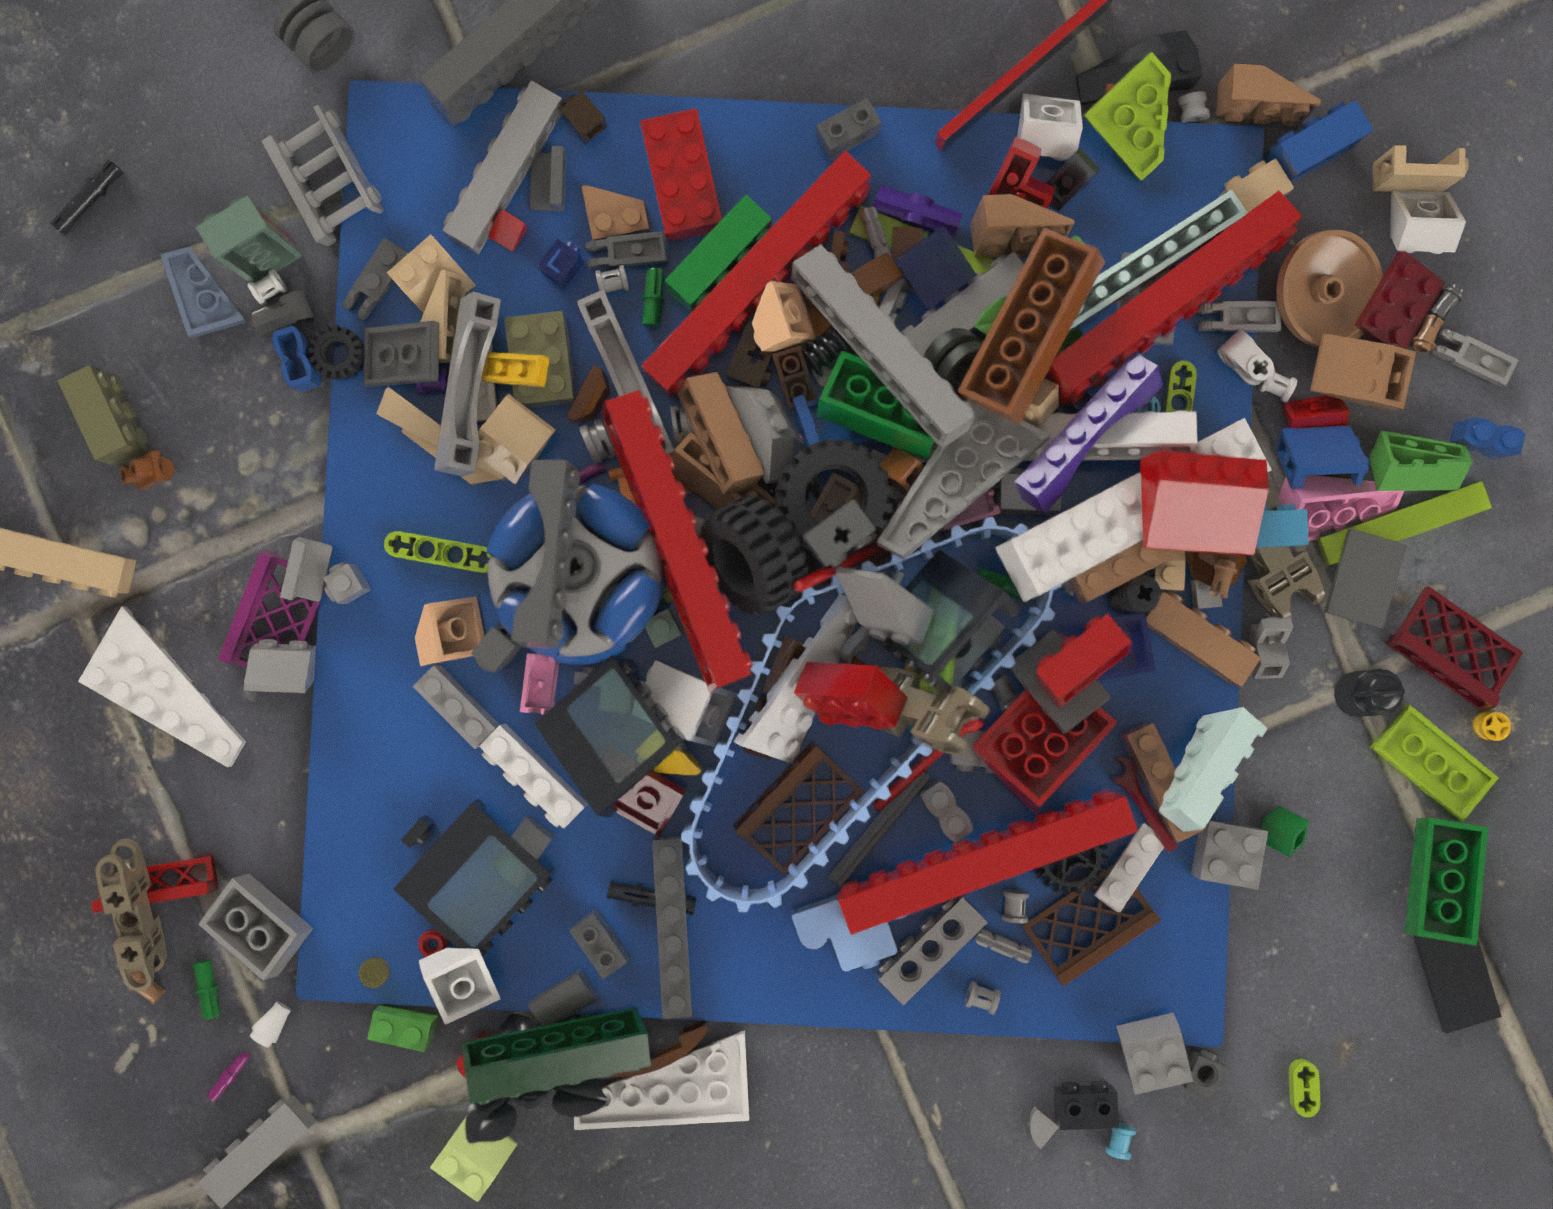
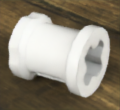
M274 269L269 270V274L257 282L251 281L248 283V288L252 295L262 306L267 304V300L279 292L285 293L288 291L282 278Z
M1274 369L1273 374L1259 384L1258 391H1268L1279 396L1280 400L1286 403L1295 390L1297 379L1294 377L1291 379L1275 373Z

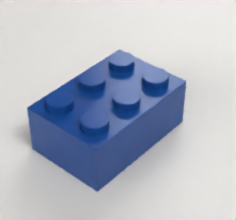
M1357 100L1348 105H1345L1343 101L1328 110V114L1322 118L1317 116L1306 122L1302 126L1303 128L1296 133L1290 131L1277 140L1278 143L1268 149L1270 154L1264 161L1267 164L1276 158L1290 182L1293 183L1351 150L1374 129Z

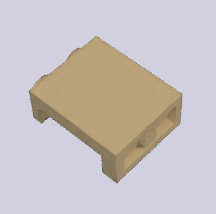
M1395 145L1373 162L1372 191L1443 192L1465 177L1469 165L1468 158L1465 157V148L1456 149L1437 164L1406 163L1407 146Z

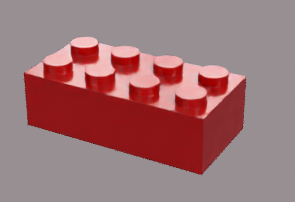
M697 108L640 120L667 243L709 234L722 220Z

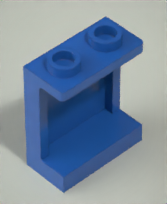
M804 395L793 398V412L806 447L828 439H835L837 441L844 439L852 441V444L857 446H865L877 442L873 438L816 416L819 399L806 402Z
M1351 426L1281 429L1276 453L1291 489H1302L1307 475L1349 473L1354 485H1361L1364 474L1369 470V460L1367 456H1364L1360 447V440L1358 437H1355Z

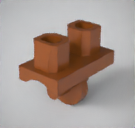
M150 451L142 457L130 461V465L121 466L119 471L123 485L136 484L137 490H146L159 482L169 481L175 473V468L169 459L160 457V451Z

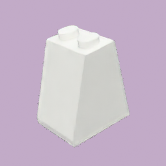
M655 660L646 675V684L652 691L650 697L667 711L669 716L666 719L671 726H676L683 733L686 740L715 747L737 693L723 687L709 692L704 679ZM635 700L633 715L653 724L641 705Z

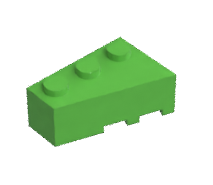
M1383 430L1380 431L1368 457L1378 491L1459 490L1473 462L1466 445Z

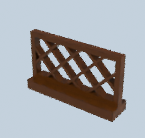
M812 741L794 759L793 763L733 824V828L740 837L749 842L785 875L788 872V867L792 863L795 865L809 850L810 843L812 841L816 843L830 828L829 823L832 820L836 822L850 807L849 802L852 799L856 800L864 790ZM824 760L831 767V779L815 780V769ZM835 772H837L842 778L835 779ZM811 774V780H805ZM837 783H848L855 789L847 798L836 799ZM815 784H831V799L815 800ZM799 785H811V800L795 801V790ZM791 795V801H785ZM831 804V815L825 820H816L815 805ZM811 805V820L795 821V806ZM780 806H791V821L775 822V811ZM771 816V822H765ZM811 825L812 835L808 840L796 841L795 826ZM791 826V841L775 842V827ZM771 827V842L758 843L752 835L759 828ZM791 846L792 856L782 865L775 858V847ZM771 847V854L765 848Z
M1114 864L1109 866L1106 872H1100L1097 876L1103 881ZM1091 879L1089 882L1092 885V889L1097 890L1098 887L1093 886L1097 882ZM1084 884L1081 885V889H1082V893H1083V892H1084L1085 890H1087V889L1085 888ZM1138 888L1135 889L1131 897L1137 898L1143 909L1134 915L1122 913V910L1117 913L1101 909L1102 901L1100 899L1098 900L1097 908L1081 905L1082 893L1077 895L1073 890L1069 896L1066 895L1022 925L1063 987L1161 921ZM1078 896L1077 904L1069 902L1070 900ZM1064 904L1076 907L1073 924L1056 921L1058 909ZM1080 908L1097 911L1094 928L1077 925ZM1054 912L1053 920L1045 918ZM1101 912L1117 915L1116 926L1111 931L1098 929ZM1121 916L1129 918L1120 924ZM1039 921L1052 923L1049 940L1037 938L1030 927ZM1056 924L1073 927L1070 945L1053 941ZM1076 928L1093 931L1091 944L1086 948L1074 946ZM1097 932L1105 934L1096 940ZM1040 942L1048 943L1047 952ZM1052 945L1069 948L1067 960L1059 966H1056L1050 957ZM1073 949L1081 950L1080 952L1072 956Z

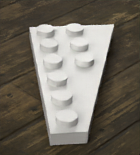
M840 594L821 619V629L814 638L808 637L803 644L805 648L803 654L798 660L792 659L782 676L767 694L768 702L760 713L757 711L753 713L749 719L752 723L744 735L739 733L733 742L782 761L793 763L815 715L813 710L803 705V701L794 694L806 662L838 664L840 651L844 643L850 638L854 626L858 622L847 596Z
M122 606L78 682L224 766L232 767L246 741L227 719L215 710L209 703L210 700L192 684L193 681L165 649L161 648L153 640L149 631L137 622L132 616L133 613L126 606Z
M745 1030L688 1052L679 1060L659 1070L625 1077L602 1086L601 1089L607 1098V1103L591 1114L574 1117V1130L749 1121Z

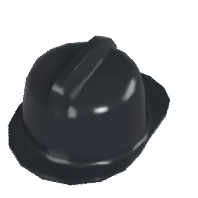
M1389 670L1354 671L1347 673L1339 679L1335 686L1334 697L1338 707L1350 716H1379L1393 713L1400 706L1405 689L1397 675Z

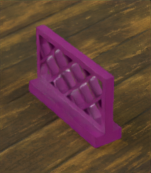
M267 549L259 553L220 652L219 661L227 664L232 662L247 668L248 660L241 657L246 646L259 643L260 640L273 635L278 644H284L279 633L294 628L298 641H305L320 601H313L311 605L309 600L304 598L287 603L286 599L280 598L283 583L278 584L274 571L277 564L287 568L289 560L276 556L275 552ZM271 581L274 587L268 589ZM276 590L282 606L268 611L263 599L265 594ZM304 601L309 613L307 618L296 622L290 606ZM261 607L263 614L258 615L259 609ZM285 609L291 624L277 630L271 614ZM265 617L272 632L258 637L253 628L254 622ZM304 623L302 631H300L298 625ZM251 634L253 640L247 642L249 635Z

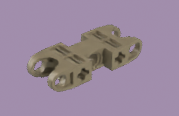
M1268 487L1265 505H1268V511L1277 510V505L1281 504ZM1289 547L1256 548L1254 555L1249 556L1258 574L1247 581L1260 605L1270 617L1291 618L1292 620L1290 599L1295 591L1300 596L1303 595L1313 605L1324 600L1325 593L1320 576L1306 551L1291 553Z
M880 667L907 696L896 728L883 727L880 730L901 737L907 725L914 727L911 733L924 746L946 754H965L969 744L960 737L961 728L968 721L986 718L990 709L981 700L963 688L951 685L952 688L947 691L939 685L934 694L928 693L920 689L921 678L916 673L897 667Z
M121 839L112 846L111 854L104 856L96 866V879L104 913H112L118 936L113 947L123 981L129 989L143 991L152 984L154 973L165 965L167 949L159 915H152L147 895L151 882L142 850L134 840ZM119 846L129 847L133 852V857L130 859L122 858L119 853ZM111 862L109 874L104 870V863ZM128 912L134 913L136 917L131 916ZM155 955L160 959L159 964H154ZM132 972H143L146 982H135L132 978Z

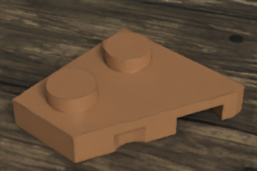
M587 185L582 186L593 241L607 239V237L650 232L643 200Z

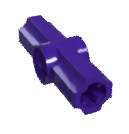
M880 185L873 205L880 214L898 219L900 222L912 227L922 228V231L927 229L953 239L963 214L935 204L928 196L919 193L906 194Z

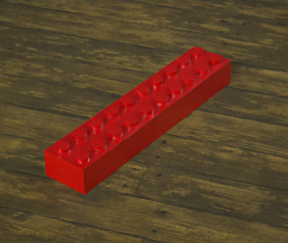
M844 151L641 365L646 377L670 399L675 395L678 396L677 393L686 378L693 377L694 374L701 375L710 365L708 360L714 353L719 355L727 348L730 343L728 341L729 337L734 332L739 334L745 329L747 321H749L748 317L754 311H757L766 284L771 281L787 283L789 280L787 276L792 272L793 262L819 245L823 246L829 239L827 234L832 228L839 229L849 217L847 215L849 210L853 206L859 208L869 196L867 192L870 189L871 174L849 153Z
M1278 190L1057 355L1044 379L1058 384L1060 408L1063 409L1069 403L1072 406L1079 403L1087 395L1085 391L1092 386L1097 389L1109 379L1108 374L1114 369L1118 371L1134 352H1139L1141 355L1144 354L1155 344L1153 340L1161 335L1163 338L1168 336L1177 328L1176 323L1182 318L1186 321L1189 320L1200 310L1198 306L1205 301L1210 304L1222 294L1221 289L1227 284L1233 287L1245 276L1243 273L1247 269H1257L1266 261L1267 258L1265 256L1271 251L1275 254L1281 251L1289 243L1288 239L1298 230L1295 226L1302 218V215Z
M639 389L605 401L601 417L635 504L642 510L644 518L649 523L648 531L654 535L653 541L661 559L663 576L707 689L711 692L751 675L749 669L752 668V662L747 651L742 652L738 642L741 639L740 631L735 622H730L727 614L730 611L728 600L724 594H719L716 583H719L717 572L713 565L708 566L705 555L708 554L706 544L702 537L698 538L694 530V527L697 526L695 516L691 509L687 510L683 502V499L686 498L684 488L680 481L676 482L672 474V471L675 470L671 455L669 453L665 454L661 443L664 442L661 429L658 425H653L650 417L653 414L650 401L647 397H642Z
M1104 789L1093 793V799L1081 802V799L1065 803V809L1057 812H1053V809L1042 811L1036 814L1037 819L1026 823L1025 819L1008 824L1009 829L998 833L997 829L984 832L980 835V840L971 843L969 839L959 841L952 845V850L944 853L941 852V849L929 852L924 855L925 859L916 863L913 860L901 862L896 865L897 870L888 873L885 870L876 871L868 875L869 880L858 883L857 880L846 882L840 885L841 890L836 891L850 935L1138 832L1127 799L1123 795L1109 792V789Z

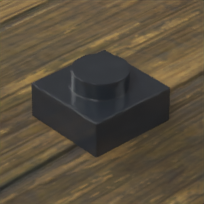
M427 815L419 818L401 841L409 848L417 843L422 845L433 833L430 828L435 822Z

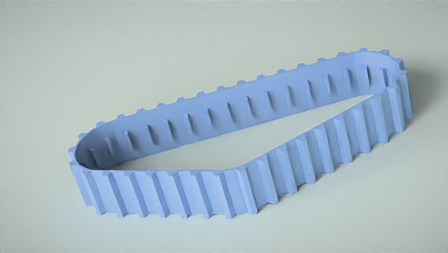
M987 517L977 522L975 528L967 532L959 525L950 528L944 532V541L937 544L929 538L904 560L890 553L887 555V564L876 568L868 561L861 564L858 570L876 573L894 565L897 572L904 569L901 563L921 554L927 560L933 557L931 550L950 542L953 548L963 545L960 538L981 534V539H988L990 534L1009 541L1026 532L1027 526L1021 523L1012 528L997 526L993 517ZM837 575L830 578V587L815 591L810 587L801 592V599L796 601L790 608L780 606L776 611L781 621L775 634H764L762 642L768 647L767 653L763 661L752 662L750 670L756 675L752 687H742L738 694L744 706L740 714H730L726 725L732 730L729 740H719L714 753L720 758L717 767H707L702 781L708 786L705 794L695 795L690 809L696 814L693 822L687 823L682 831L681 840L690 845L691 857L686 866L688 875H699L703 883L709 887L707 898L712 902L719 897H723L729 901L736 902L739 912H747L751 904H759L766 901L774 908L781 905V895L787 892L793 885L803 889L808 883L806 871L814 863L824 866L828 862L826 850L834 841L845 844L849 840L846 829L855 819L866 822L870 818L866 809L867 806L876 797L883 800L889 798L891 794L887 785L897 775L907 778L912 773L908 763L918 753L928 756L932 752V748L924 746L913 735L910 738L913 743L898 759L893 756L889 760L892 765L877 781L874 778L869 781L872 786L857 802L854 799L849 802L850 810L837 823L832 820L829 823L831 830L817 844L812 841L809 845L810 852L797 866L792 863L788 867L790 873L777 883H774L772 880L768 882L767 887L761 889H748V885H743L742 888L731 886L724 882L725 878L719 875L717 878L707 868L705 864L708 859L705 854L700 856L697 838L702 837L703 829L697 828L699 815L702 810L710 811L712 804L707 802L706 799L713 783L721 785L724 777L718 775V771L725 755L733 758L735 750L729 747L737 727L745 730L747 723L741 721V718L749 700L753 702L758 700L759 696L753 694V690L761 672L768 675L771 670L764 667L772 646L781 647L782 642L776 640L779 630L785 619L790 622L793 621L795 617L789 613L803 601L807 600L810 606L816 603L813 597L833 589L837 590L838 595L844 593ZM1061 584L1037 596L1035 606L1030 607L1028 613L1031 615L1020 629L1014 628L1010 632L1013 637L1000 651L993 650L990 653L993 658L979 673L973 671L970 674L973 679L964 690L972 695L979 688L990 690L995 685L991 675L999 667L1011 668L1015 664L1012 653L1019 646H1032L1036 642L1033 631L1041 621H1052L1055 616L1049 605L1052 600V591L1061 587Z

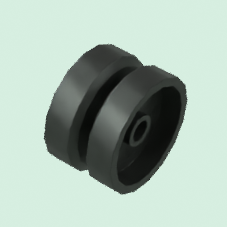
M954 328L943 332L934 339L927 348L924 357L931 362L934 371L941 379H945L950 383L953 392L961 401L967 402L958 393V390L982 343L965 328Z

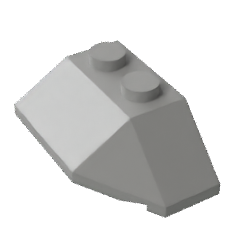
M726 385L732 405L737 409L739 420L751 439V445L757 458L763 465L765 473L763 479L765 483H778L779 476L788 461L806 447L782 401L771 391L746 385Z

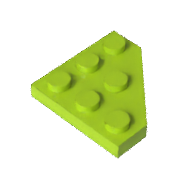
M1149 52L1083 115L1139 181H1142L1164 161L1165 148L1163 147L1167 127V100L1171 73L1153 52Z

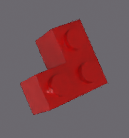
M1015 136L988 195L1012 194L1047 209L1053 198L1055 187L1031 176L1042 149Z

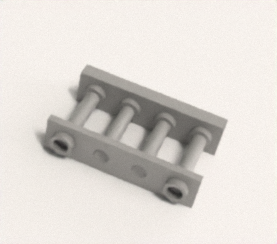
M317 104L313 108L320 119L318 122L288 141L269 135L262 140V143L314 240L317 243L330 246L338 241L333 233L335 226L365 207L378 214L383 213L384 209L380 204L382 201L380 193L373 185H370L339 128L341 125L339 117L333 110H328ZM326 131L333 146L304 165H297L292 157L294 151ZM340 156L347 171L316 191L310 190L306 183L308 176ZM354 182L361 196L330 216L324 215L319 207L321 206V201Z

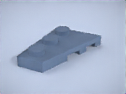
M190 247L160 254L187 336L190 339L247 323Z

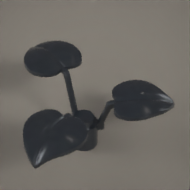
M512 1014L507 1017L496 1035L539 1026L526 1016ZM592 1078L576 1085L564 1084L555 1086L547 1091L536 1090L523 1093L518 1098L507 1097L504 1100L503 1098H498L487 1104H470L465 1121L467 1142L469 1144L495 1142L509 1136L516 1127L517 1113L515 1108L508 1103H516L518 1106L522 1105L524 1108L533 1109L541 1103L542 1099H546L547 1095L556 1092L552 1098L554 1110L566 1117H580L602 1108L607 1103V1098L597 1079Z

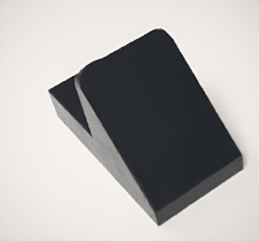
M1081 148L1046 182L1055 187L1050 203L1058 212L1090 184L1089 181L1100 171Z

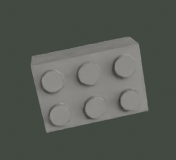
M250 874L232 878L198 924L263 981L281 973L313 930L307 922Z

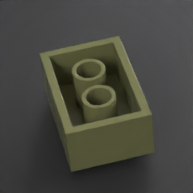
M555 311L504 318L508 353L550 357L545 387L512 385L514 398L528 409L573 404L577 395L568 323L564 312Z
M89 365L57 380L95 461L119 467L150 452L146 445L148 438L143 429L137 426L134 419L136 412L133 406L125 400L122 391H124L123 384L116 375Z

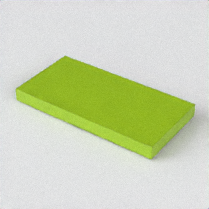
M1410 704L1403 706L1370 747L1372 751L1459 822L1465 821L1499 779L1498 776Z

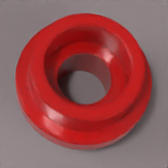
M430 929L421 935L418 947L421 954L427 957L448 948V939L437 929ZM430 939H436L438 941V948H432L430 946Z

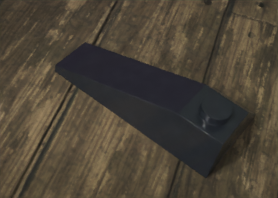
M1186 30L1158 34L1078 74L1076 78L1080 104L1097 103L1104 96L1107 84H1117L1149 52H1153L1171 73L1168 92L1194 88L1202 77L1198 48Z

